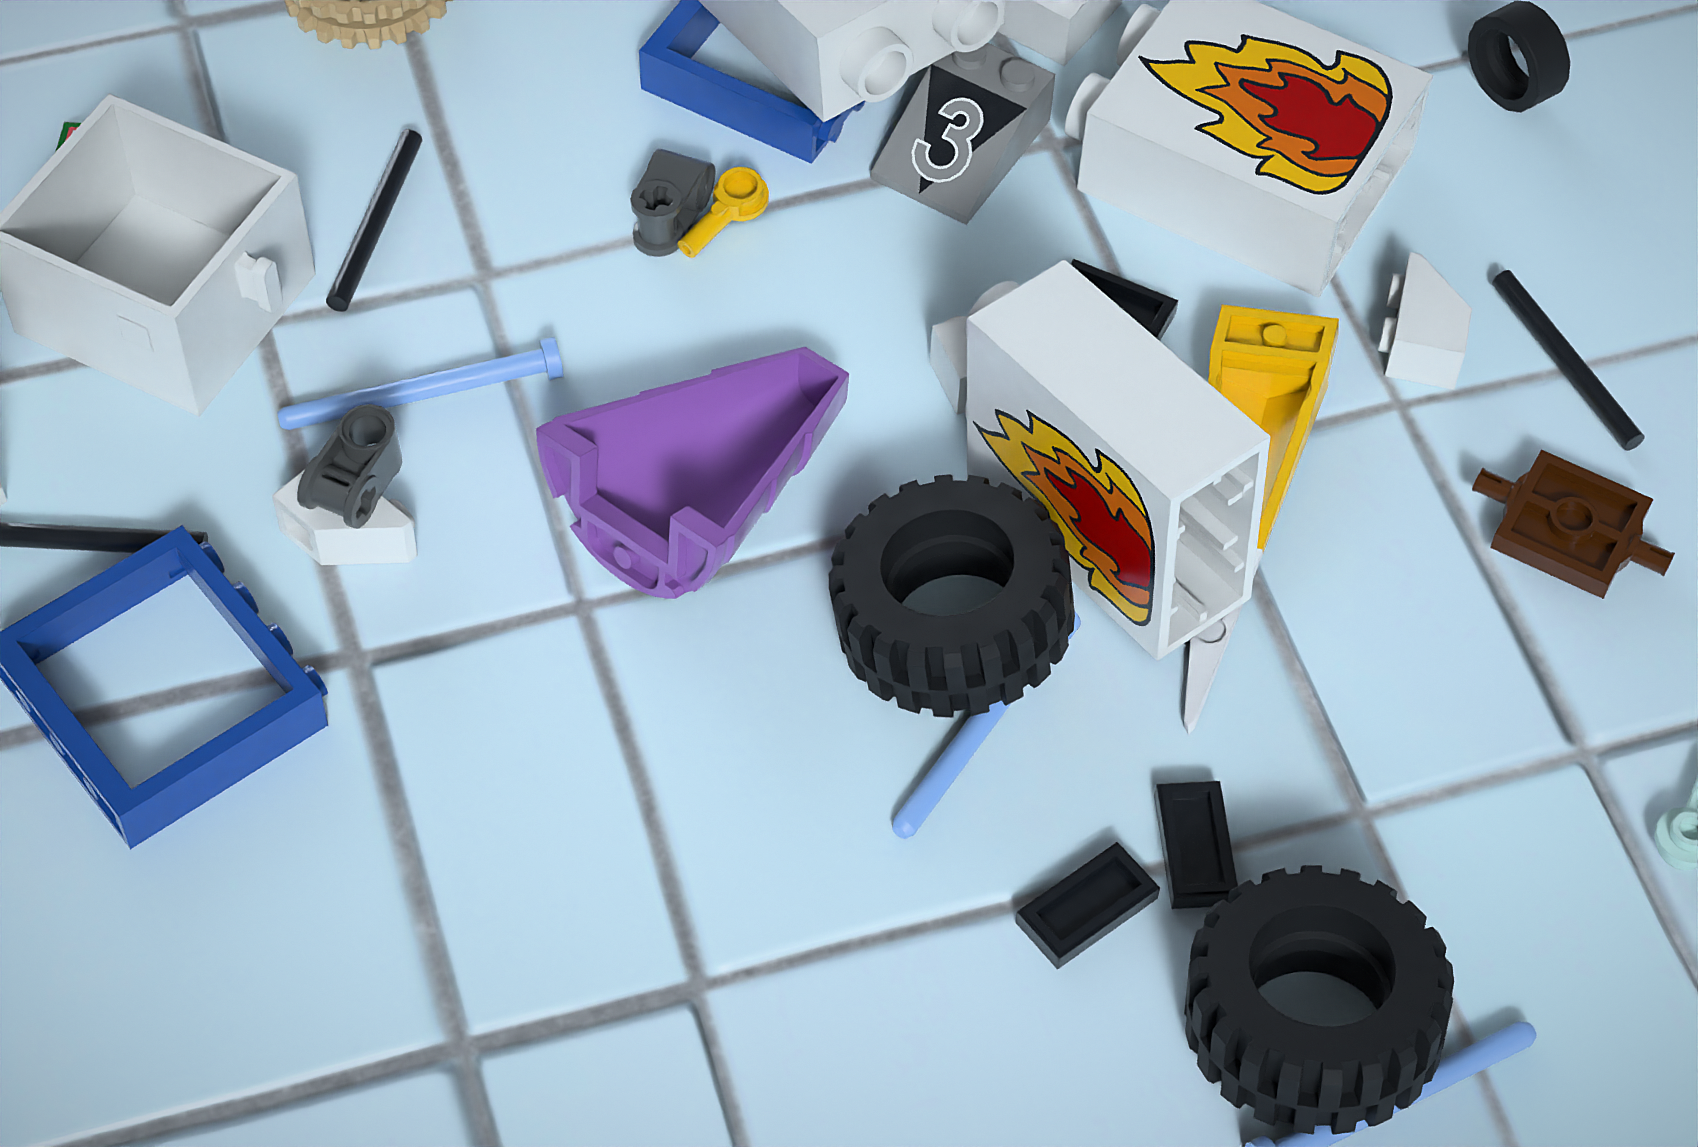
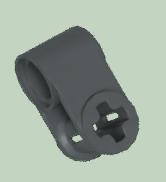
M661 148L654 152L646 172L637 187L632 191L630 197L632 212L637 216V222L632 232L635 247L640 252L648 256L660 257L670 255L679 249L678 241L690 230L698 214L704 210L711 197L716 172L713 163Z
M368 404L357 406L349 410L342 417L340 424L320 453L310 461L302 474L297 490V501L300 506L307 509H314L318 506L342 516L344 523L354 529H359L365 525L374 512L378 500L392 479L399 473L402 466V454L398 435L390 412L381 406Z

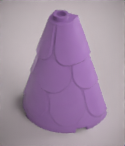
M801 347L713 369L710 375L641 391L636 396L555 417L551 422L536 428L537 446L542 470L553 498L564 495L570 509L578 520L569 527L589 553L603 567L622 582L638 591L654 597L676 599L686 592H696L713 578L722 565L731 560L762 514L769 512L790 477L804 469L846 403L849 373L809 348Z

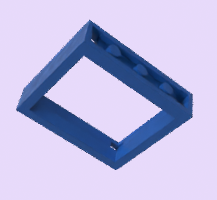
M681 0L639 50L642 90L810 164L814 162L829 141L834 143L837 141L842 131L843 123L853 110L858 112L864 106L866 101H862L823 122L808 107L805 109L691 59L721 22L698 0Z
M183 525L0 631V680L130 850L328 726L322 699L323 696L328 694V691L319 674L309 664L303 668L297 664L291 656L293 655L291 644L280 627L274 622L268 626L263 623L257 615L259 613L257 604L245 585L240 581L232 585L223 575L225 572L223 563L213 547L207 541L198 545ZM189 575L286 694L131 789L35 665Z

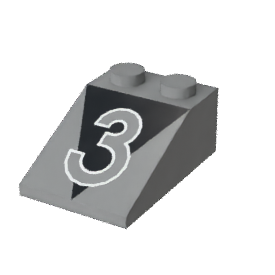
M989 43L972 52L962 53L956 50L932 63L872 168L871 179L967 225L1050 121L1055 74Z

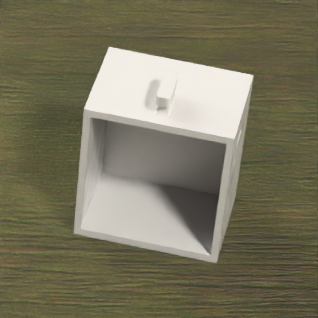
M110 93L0 213V289L14 332L199 417L316 275L296 173Z

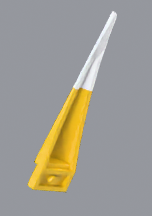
M1222 304L1210 348L1208 383L1270 435L1254 568L1255 575L1328 388V378L1339 335V318ZM1243 604L1190 639L1184 727L1188 735L1195 729Z

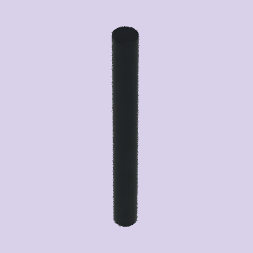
M406 129L402 131L326 298V304L335 311L344 312L348 309L422 144L423 139L421 135L414 130Z
M1511 270L1499 273L1492 282L1494 288L1626 451L1639 446L1643 442L1645 435Z
M0 522V547L135 553L173 530ZM188 531L198 545L204 541L208 542L207 532Z

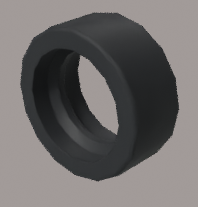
M1515 0L1475 21L1468 36V55L1471 68L1480 87L1496 104L1507 111L1521 113L1563 91L1570 74L1571 62L1567 43L1558 25L1545 10L1530 1ZM1508 37L1519 47L1526 61L1529 77L1517 64L1511 52Z

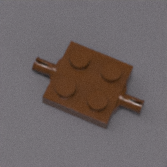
M1542 449L1531 469L1519 477L1516 482H1512L1482 467L1472 487L1473 492L1476 491L1505 504L1503 520L1495 532L1490 546L1491 549L1604 599L1616 574L1625 568L1630 561L1655 571L1664 577L1674 558L1675 552H1670L1641 539L1643 535V522L1654 500L1653 498Z

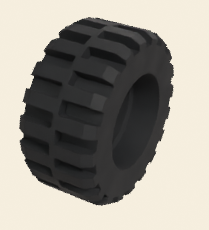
M951 474L934 476L935 482L919 485L918 481L914 480L900 485L899 493L890 498L884 493L868 505L869 514L867 516L859 513L845 529L846 539L842 538L836 544L831 557L833 568L828 573L829 592L842 652L846 654L848 666L856 678L864 682L867 681L869 691L888 702L894 696L896 697L898 708L917 714L920 713L922 708L932 709L934 717L954 718V711L970 710L971 716L988 713L990 711L989 705L1002 701L1007 706L1022 698L1025 686L1028 684L1033 688L1039 686L1051 674L1050 663L1056 665L1062 660L1069 647L1068 636L1074 630L1075 621L1069 551L1065 548V538L1056 522L1050 518L1048 519V511L1030 497L1023 501L1022 491L1003 482L998 487L991 486L989 479L981 476L968 475L967 481L953 480ZM946 576H977L991 580L1003 587V590L987 604L958 615H927L902 605V602L920 586Z
M1303 865L1300 868V873L1287 874L1285 868L1262 874L1260 884L1255 885L1250 879L1230 890L1228 902L1224 899L1216 902L1204 917V927L1196 931L1191 946L1184 1015L1186 1016L1185 1033L1189 1048L1198 1054L1197 1066L1206 1080L1212 1084L1220 1080L1222 1081L1220 1091L1222 1097L1239 1109L1244 1104L1254 1108L1253 1118L1271 1126H1275L1276 1121L1280 1120L1294 1124L1293 1132L1313 1135L1315 1126H1331L1332 1135L1355 1132L1357 1122L1363 1120L1366 1121L1369 1127L1379 1125L1392 1119L1394 1106L1400 1110L1405 1109L1421 1096L1423 1084L1432 1081L1439 1066L1453 1004L1452 992L1455 982L1453 966L1445 957L1447 947L1439 932L1433 926L1425 929L1427 916L1413 902L1408 900L1402 904L1396 899L1397 891L1379 880L1374 885L1361 881L1360 872L1341 868L1340 874L1322 872V865ZM1296 972L1324 973L1338 977L1358 988L1369 998L1377 1011L1360 1021L1342 1026L1311 1025L1294 1020L1276 1010L1263 998L1258 989L1270 980L1285 974Z

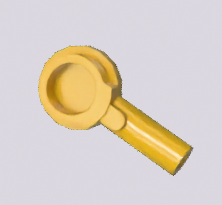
M734 167L721 175L714 186V204L711 209L677 243L679 249L686 256L694 258L732 220L747 221L755 219L764 212L769 202V190L766 182L756 171L747 167Z

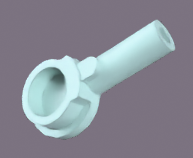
M1698 776L1686 806L1673 808L1665 812L1655 827L1654 839L1659 855L1667 864L1680 870L1698 868Z

